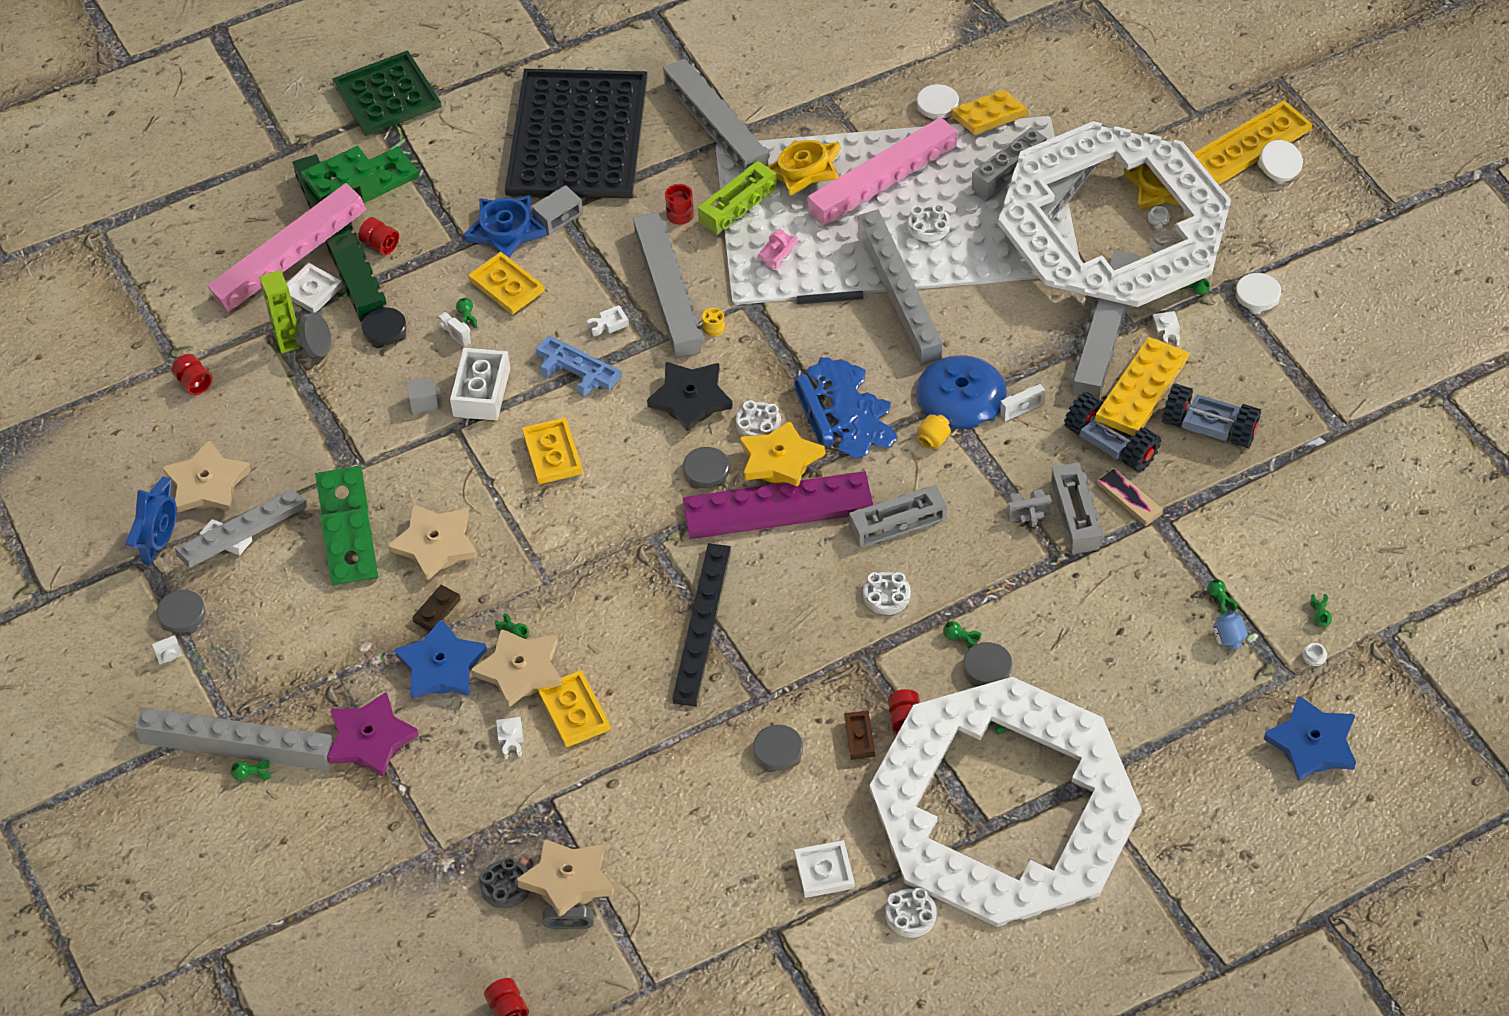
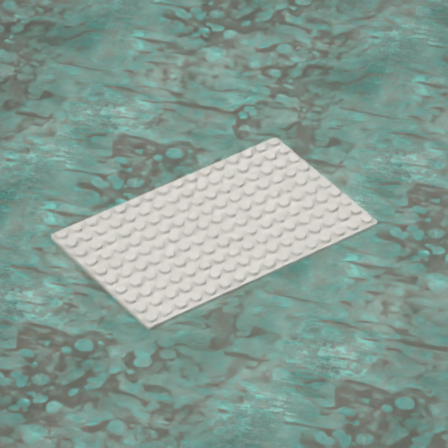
M1051 117L1019 118L977 135H973L960 123L950 124L957 130L956 147L825 226L808 212V196L834 180L811 183L792 196L789 195L785 182L777 180V188L773 193L768 194L758 205L753 206L742 217L731 223L727 229H724L732 303L734 305L788 301L797 300L799 295L863 290V294L886 292L858 233V215L879 209L916 289L1040 279L1017 248L1005 242L1006 234L998 225L1010 184L989 200H986L971 190L972 171L1031 127L1047 137V140L1054 138ZM923 127L759 140V143L768 149L770 154L768 165L778 160L779 154L791 145L794 140H816L823 144L839 142L841 150L833 162L839 178ZM717 144L716 157L721 189L742 172ZM755 174L748 176L746 178V182L749 180L750 177H753ZM1067 203L1052 224L1079 257L1069 203ZM944 205L945 211H947L951 218L950 231L944 238L933 242H925L914 238L909 233L907 219L913 206ZM781 229L790 236L798 237V242L792 248V252L780 262V266L773 270L765 266V261L758 258V253L769 242V236Z

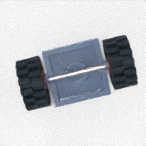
M1176 383L1173 384L1165 403L1166 406L1162 415L1163 423L1179 428L1182 426V428L1224 441L1227 440L1232 430L1230 442L1238 446L1250 448L1259 425L1261 409L1246 404L1238 407L1196 394L1191 404L1193 388Z
M1083 392L1082 395L1078 396V400L1075 399L1073 401L1074 404L1069 407L1070 411L1066 413L1067 418L1064 419V426L1115 459L1122 455L1121 461L1139 473L1150 465V461L1154 460V456L1158 453L1157 449L1161 446L1162 440L1160 436L1145 427L1137 430L1135 436L1129 435L1096 422L1095 416L1103 401L1088 392Z

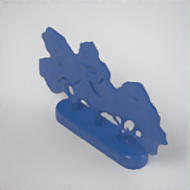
M820 357L818 364L809 366L806 370L812 379L818 381V386L815 390L806 375L794 377L797 397L819 445H823L825 448L832 446L834 442L833 432H837L842 437L838 445L839 450L845 454H850L852 458H858L868 455L872 443L877 446L890 448L892 443L896 442L897 435L892 427L878 420L880 416L888 414L891 402L877 399L875 395L868 392L860 394L857 391L859 385L865 380L866 371L864 368L851 365L842 359L833 361L828 357ZM820 377H825L823 381H820ZM831 381L832 385L830 388L823 390L822 388H825L823 384ZM831 391L833 394H827L826 392ZM824 394L829 396L833 401V406L822 409L817 395ZM825 413H831L838 419L839 423L830 427ZM841 429H848L849 431L843 432Z

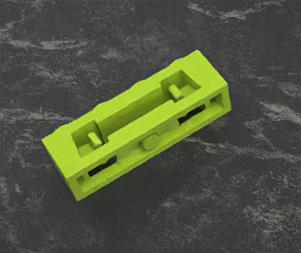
M756 161L698 206V222L715 234H719L724 229H727L731 223L742 217L753 206L758 205L768 194L775 191L777 188L776 172L761 162ZM754 172L755 175L746 182V178ZM720 199V202L715 207L712 206V204Z
M281 270L260 276L259 279L273 335L281 354L301 348L302 345L299 346L295 340V334L299 332L290 291Z

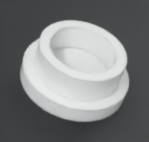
M1155 206L1148 213V221L1155 226H1164L1170 220V214L1163 206Z
M1310 643L1304 648L1302 657L1307 664L1320 666L1326 662L1327 651L1319 643Z

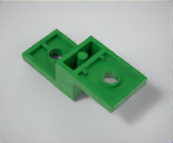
M357 145L301 171L302 178L320 201L347 183L365 203L420 177L419 171L399 146L368 159ZM391 168H392V169H395V170L392 171V172L387 171L388 169H391ZM329 177H335V179H333V180H329V179H327V178H329Z
M362 466L315 473L331 585L379 578ZM340 486L347 487L349 490L348 496L344 499H339L335 495L336 489ZM348 552H355L358 555V561L353 565L345 562V556Z

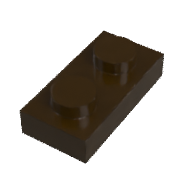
M441 584L413 615V623L431 632L440 620H444L461 600L460 594Z

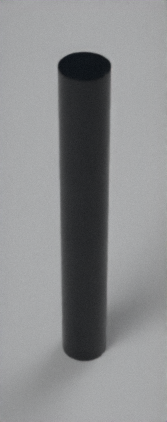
M863 290L797 296V304L863 299Z

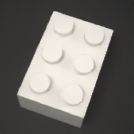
M463 348L450 398L453 417L498 421L510 372L508 351Z

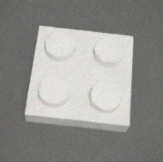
M310 263L287 283L292 302L311 313H316L343 287L341 280Z
M844 840L794 849L805 898L855 889V882Z

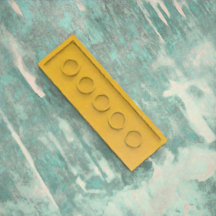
M1283 100L1197 150L1193 155L1200 163L1205 164L1208 173L1220 185L1257 163L1261 151L1269 142L1284 140L1291 143L1311 131L1313 124Z
M1148 337L1096 413L1095 421L1135 436V432L1146 425L1187 362L1190 352Z

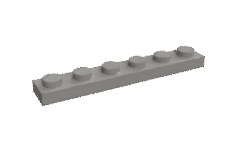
M291 489L175 548L176 556L190 568L307 508L306 500L294 489Z

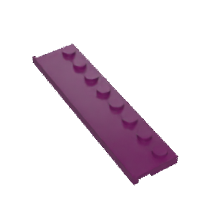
M866 471L800 480L799 486L789 483H778L683 497L689 539L849 517V513L857 509L873 506Z

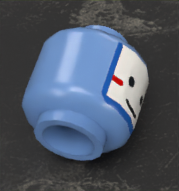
M1235 612L1216 617L1217 621L1213 624V630L1217 643L1220 646H1228L1229 650L1241 647V641H1244L1248 636L1243 617L1235 615Z

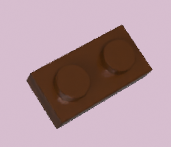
M869 710L844 713L850 759L875 757Z

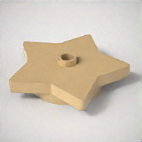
M207 441L190 460L166 465L163 467L165 475L171 478L172 483L177 487L175 502L177 513L192 508H219L230 511L232 509V495L235 485L251 471V468L247 462L223 458L212 442Z
M414 505L409 528L388 544L390 552L411 558L419 566L426 580L433 577L439 570L450 567L459 560L476 558V549L465 535L469 519L468 509L438 514Z
M501 630L495 653L472 668L473 676L495 684L501 691L508 706H512L522 697L537 693L539 688L561 686V677L551 662L558 643L556 635L526 640L508 631Z
M544 840L540 863L517 878L519 888L540 894L547 903L551 904L556 914L560 917L572 907L584 905L593 898L612 896L614 894L613 885L600 870L604 858L603 844L571 849L555 842Z

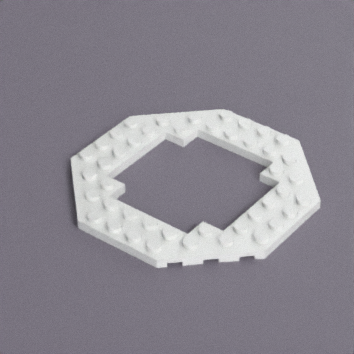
M1093 121L1020 151L998 225L1044 285L1139 307L1212 275L1231 199L1184 142L1174 140V142L1161 140L1160 136L1144 133V136L1131 133L1132 130L1116 126L1114 129L1103 127L1102 123ZM1114 156L1120 160L1127 170L1146 163L1190 217L1176 223L1175 230L1184 241L1115 271L1103 256L1083 263L1040 208L1053 202L1055 198L1047 184Z
M1014 677L913 705L869 787L882 825L889 838V844L895 860H897L904 883L915 889L923 888L928 892V895L996 927L1006 925L1007 922L1020 918L1023 920L1040 915L1041 912L1053 908L1060 909L1070 906L1083 899L1099 897L1142 810L1103 717ZM990 721H993L1080 761L1071 782L1092 791L1093 794L1054 871L1030 860L1019 881L929 839L938 817L918 808L917 805L958 730L981 740Z

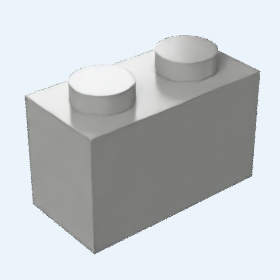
M565 185L532 206L533 218L546 228L547 234L550 235L583 214L582 200Z

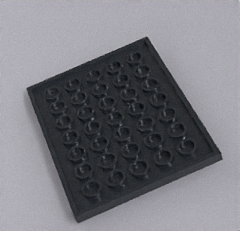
M524 68L505 184V195L549 196L566 185L578 197L633 198L648 80L647 71Z

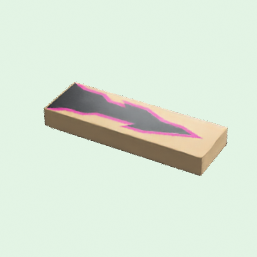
M1115 468L1097 480V485L1144 526L1149 525L1163 514V509Z

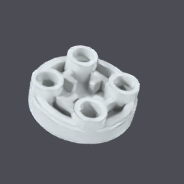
M935 84L927 86L917 95V110L924 116L932 118L933 121L939 117L943 119L950 117L951 109L959 106L958 94L954 89L946 85Z
M1284 140L1269 142L1261 151L1258 160L1259 168L1278 184L1294 179L1301 171L1303 165L1300 151L1293 144Z
M942 204L915 205L911 208L908 216L907 228L914 238L925 242H933L944 238L949 233L951 218Z
M1251 273L1238 281L1235 296L1241 305L1249 309L1250 313L1260 314L1262 311L1269 310L1279 304L1281 287L1276 279L1267 274Z
M748 400L744 402L743 407L736 415V429L741 436L769 435L781 427V415L778 406L775 404Z
M873 572L869 574L868 580L863 587V600L871 611L881 615H893L901 612L909 604L911 590L903 573Z
M904 889L889 895L885 907V919L887 925L894 933L906 938L920 937L928 933L936 922V905L925 889Z

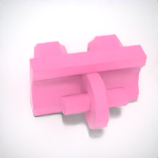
M781 229L773 232L769 236V242L758 253V258L765 261L766 267L776 270L785 256L792 252V248L798 242V237L790 236Z

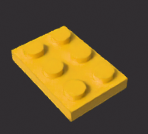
M1004 89L951 109V116L973 135L1025 117L1028 113V108Z
M502 252L496 254L468 275L471 283L512 315L545 292V287L541 282Z
M566 417L522 427L538 485L583 474L582 465Z
M582 670L562 677L561 686L537 689V693L565 748L611 730L610 723Z

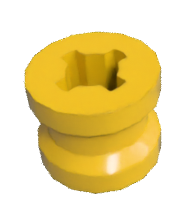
M719 308L706 309L702 314L704 332L710 336L720 335L725 329L723 311Z

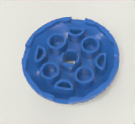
M967 355L949 356L935 361L923 371L916 386L917 402L926 412V416L931 414L936 416L942 415L949 421V427L955 429L978 427L979 423L993 420L1001 412V401L1007 397L1006 384L1000 372L990 363Z

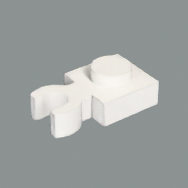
M620 305L600 312L599 319L591 318L587 320L588 329L592 328L593 336L600 335L606 329L608 333H612L629 326V320Z
M1175 311L1153 314L1152 321L1157 337L1163 336V342L1167 344L1169 340H1173L1176 346H1179L1180 326Z
M446 312L438 316V319L442 321L439 326L443 330H447L452 339L464 348L471 344L470 329L464 322L461 323L455 317L451 318Z
M521 717L496 720L499 746L503 745L502 751L505 760L508 759V752L511 750H515L518 758H520L522 750L519 743L524 742Z

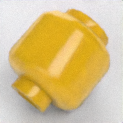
M928 415L917 428L918 441L926 448H939L950 436L949 421L942 415Z

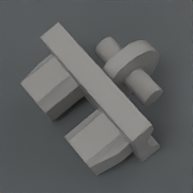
M1042 489L1033 490L1030 493V499L1023 500L1022 495L1019 493L1010 494L1008 505L1009 522L1029 521L1031 527H1036L1038 519H1044V516L1051 515L1050 504L1052 501L1050 495L1045 496Z

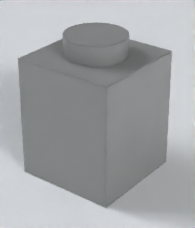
M433 377L406 383L412 414L439 409L437 400L442 398L439 386H434Z

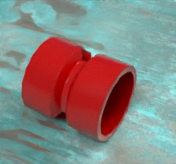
M674 184L668 187L665 191L667 219L677 225L689 223L694 217L691 188L685 184Z
M375 217L365 220L358 233V238L362 243L372 247L382 255H388L393 252L400 238L397 230L386 226Z
M188 353L178 357L171 368L174 377L191 395H199L205 392L212 384L213 377L211 373L193 354Z
M901 689L891 693L888 697L891 729L896 734L900 731L913 705L920 703L919 694L914 690Z
M499 979L490 984L484 991V997L489 1007L494 1011V1016L529 1015V1009L523 997L520 996L521 993L514 979Z

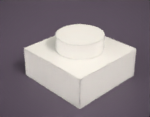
M175 635L152 644L159 665L171 662L182 656Z

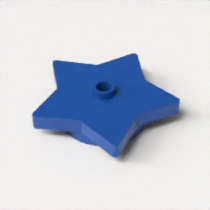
M528 195L519 199L500 198L488 200L480 198L479 219L464 234L465 241L491 245L498 253L502 252L507 257H510L521 243L545 237L547 232L546 228L531 216V196Z
M162 477L150 492L138 490L135 520L125 545L138 548L141 560L146 564L151 565L153 563L156 551L165 547L175 527L177 506L175 499L170 496L171 478Z
M440 620L423 641L395 649L396 657L412 672L410 693L413 699L429 693L443 694L454 692L466 696L470 695L469 675L471 668L487 652L485 643L458 639L443 620Z
M1299 696L1297 697L1290 720L1265 732L1264 740L1285 753L1287 759L1292 763L1298 781L1303 780L1314 772H1321L1330 768L1354 770L1356 766V760L1346 740L1354 723V714L1323 713Z

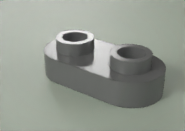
M579 905L572 907L560 917L556 914L553 907L550 906L543 911L542 924L550 929H587L594 924V912L586 906Z

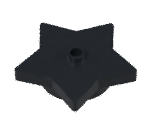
M667 362L665 364V384L647 399V407L668 412L671 417L681 423L686 431H690L698 422L707 419L714 412L732 409L733 402L718 386L719 363L689 369Z

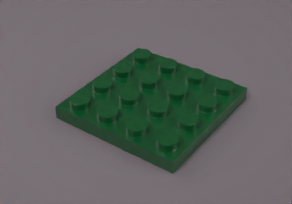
M408 50L332 78L333 85L365 136L442 107L440 99Z

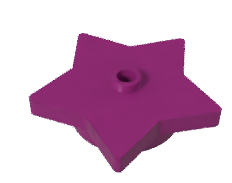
M383 693L362 708L331 709V715L338 735L328 753V762L330 764L353 762L356 765L368 767L380 776H384L389 761L396 754L398 748L417 738L419 735L418 730L393 715L387 693Z

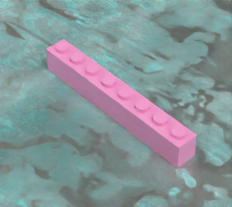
M939 117L809 195L808 212L824 226L837 220L838 217L848 211H852L856 206L870 200L881 191H885L894 183L903 180L914 171H918L921 167L936 160L947 151H951L957 146V130L943 118Z
M347 183L342 185L207 286L214 299L229 313L262 288L260 276L281 270L283 273L365 212L367 209L361 197Z

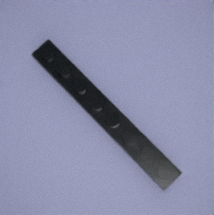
M711 543L707 545L673 693V704L697 707L730 560L731 546Z

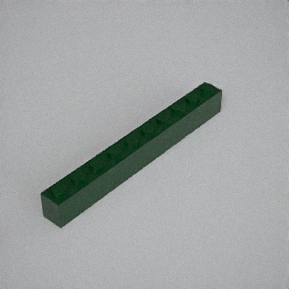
M317 154L292 161L296 179L310 209L321 201L302 178L301 171L321 163ZM350 222L328 238L325 244L358 319L362 322L369 312L383 308V305H386L387 302L384 293H379L378 291L380 286L377 278H372L371 276L373 274L370 262H365L366 255L363 247H358L360 242L356 232L352 233L353 226Z

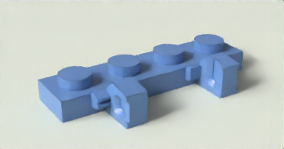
M550 335L536 348V355L544 358L543 364L540 366L541 375L549 379V375L554 374L556 369L562 370L564 368L580 376L582 382L577 384V393L584 397L592 391V388L597 389L599 386L610 391L622 378L621 370Z

